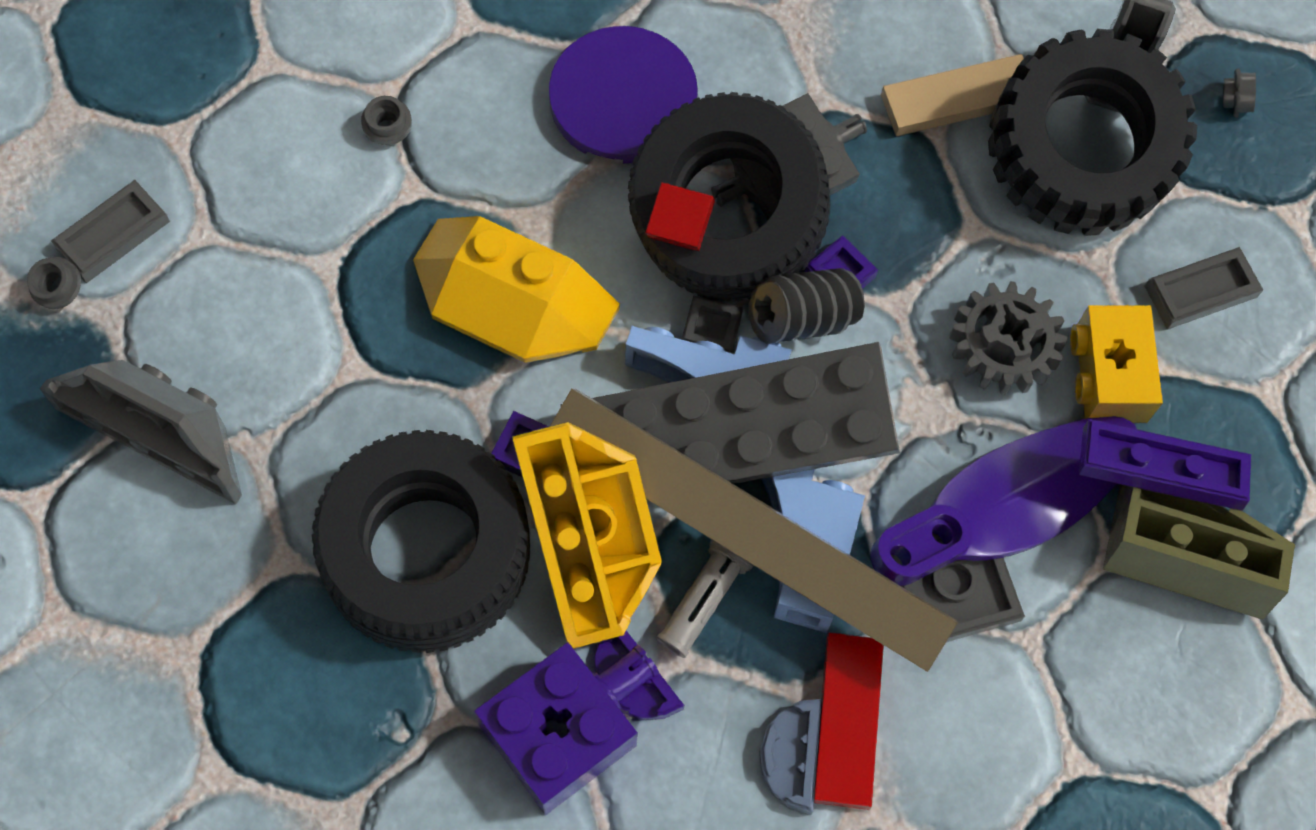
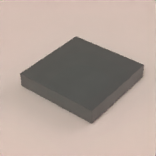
M932 533L937 542L944 544L941 537ZM891 555L894 561L902 565L901 560L897 556ZM1004 558L981 561L956 560L912 584L901 586L959 621L947 642L1021 622L1025 617Z

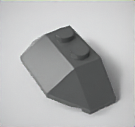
M124 360L88 365L47 379L41 386L40 390L56 410L234 504H237L241 498L242 493L226 427L215 409L217 403L205 393L191 387L187 392H184L170 385L172 380L159 369L148 364H144L140 369Z

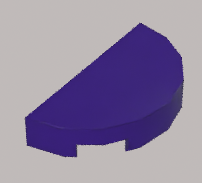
M627 630L623 636L600 641L595 654V670L598 675L632 651V648L637 645ZM660 673L619 702L620 710L623 714L640 720L665 719L684 710L685 706Z

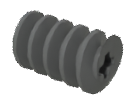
M843 268L774 275L769 278L766 276L764 281L756 285L751 293L749 320L752 330L758 339L766 344L836 335L846 330L848 325L856 324L863 318L865 308L864 292L856 276Z

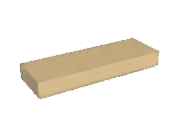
M1018 54L883 86L881 98L896 137L992 114L1009 78L1012 77L1017 66L1024 59L1023 55Z

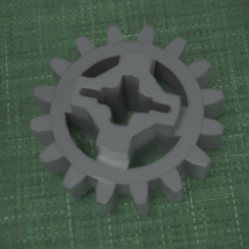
M1010 281L1006 291L1000 292L993 282L988 284L984 297L978 292L973 291L966 302L967 306L960 305L954 318L957 324L953 325L949 339L959 342L956 344L952 356L953 359H967L968 362L962 372L965 376L972 375L975 372L982 375L980 388L985 389L991 381L999 383L1000 394L1006 395L1011 385L1016 383L1022 393H1027L1033 384V380L1043 385L1049 378L1051 370H1056L1064 356L1059 352L1063 350L1068 337L1057 332L1062 327L1064 318L1062 316H1049L1048 312L1054 303L1051 299L1040 304L1034 300L1036 288L1031 287L1025 295H1022L1017 291L1016 282ZM985 315L987 318L985 326H982L980 332L975 333L976 322ZM1041 342L1039 356L1031 361L1032 349L1036 343Z

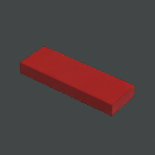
M830 632L827 635L814 794L815 804L870 810L872 807L884 645L871 637Z

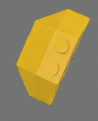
M481 216L438 219L413 259L432 319L524 363L561 357L581 350L582 353L597 350L620 309V303L573 259Z
M569 422L512 436L567 642L574 649L623 636L631 622L630 618L642 601L662 563L635 455Z

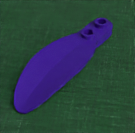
M1116 416L1081 419L1020 438L980 457L947 483L936 496L930 508L886 529L874 542L870 552V559L874 570L896 584L906 586L956 560L981 561L1004 558L1025 552L1055 538L1087 515L1117 484L1079 475L1082 434L1088 419L1137 429L1131 421ZM932 533L941 537L944 544L937 542ZM891 555L897 556L901 560L902 565L894 561Z

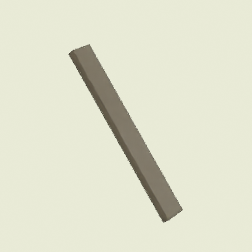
M571 388L550 425L551 427L569 422L635 455L647 500L926 672L930 670L959 622L577 389Z

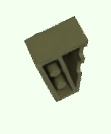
M1120 484L1103 570L1263 620L1289 591L1295 544L1241 510L1232 508L1227 510L1223 506Z

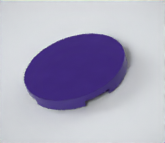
M633 26L606 27L580 37L560 55L554 65L549 82L551 114L563 137L584 154L589 152L603 158L623 160V164L633 162L635 156L638 155L639 146L644 143L643 139L647 134L652 133L651 129L655 124L658 125L660 123V119L664 116H670V112L675 108H681V104L686 102L690 104L693 102V99L698 97L696 75L685 54L662 35Z

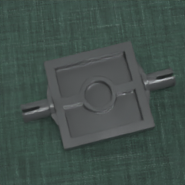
M809 93L783 105L787 112H792L796 115L797 120H801L804 123L805 128L809 129L813 134V140L817 141L824 157V163H826L830 195L856 183L860 173L846 153L844 143L867 132L865 122H861L862 117L859 114H855L853 117L833 126L823 117ZM730 158L733 163L735 177L711 187L714 200L717 199L716 203L722 207L724 204L746 194L748 198L759 205L767 220H769L779 202V186L773 173L755 161Z

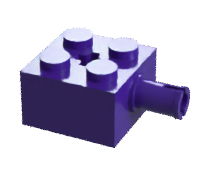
M567 642L474 711L480 728L545 816L637 746L638 732L621 712L619 702L649 679L659 674L652 659H645L644 656L647 653L640 645L637 644L632 648V651L598 675L595 671L592 673L569 642ZM553 719L557 723L567 721V736L560 738L555 732L545 736L547 733L546 723Z

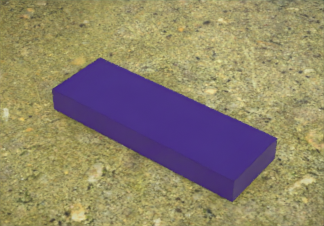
M1088 419L1082 434L1079 475L1243 511L1250 501L1251 454Z

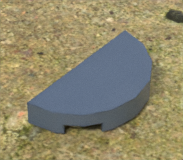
M822 699L799 701L793 704L792 707L780 712L767 727L759 751L761 774L771 793L789 809L812 815L814 807Z

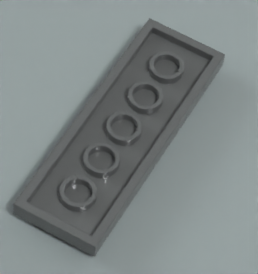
M879 342L592 398L732 484L900 453L882 348Z

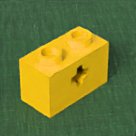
M1088 305L1079 322L1073 324L1070 332L1071 353L1073 356H1079L1080 373L1077 374L1075 380V398L1078 404L1084 405L1085 419L1116 416L1123 417L1132 423H1148L1163 404L1151 305Z

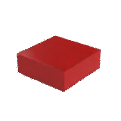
M662 182L646 230L648 238L699 251L714 206V197Z

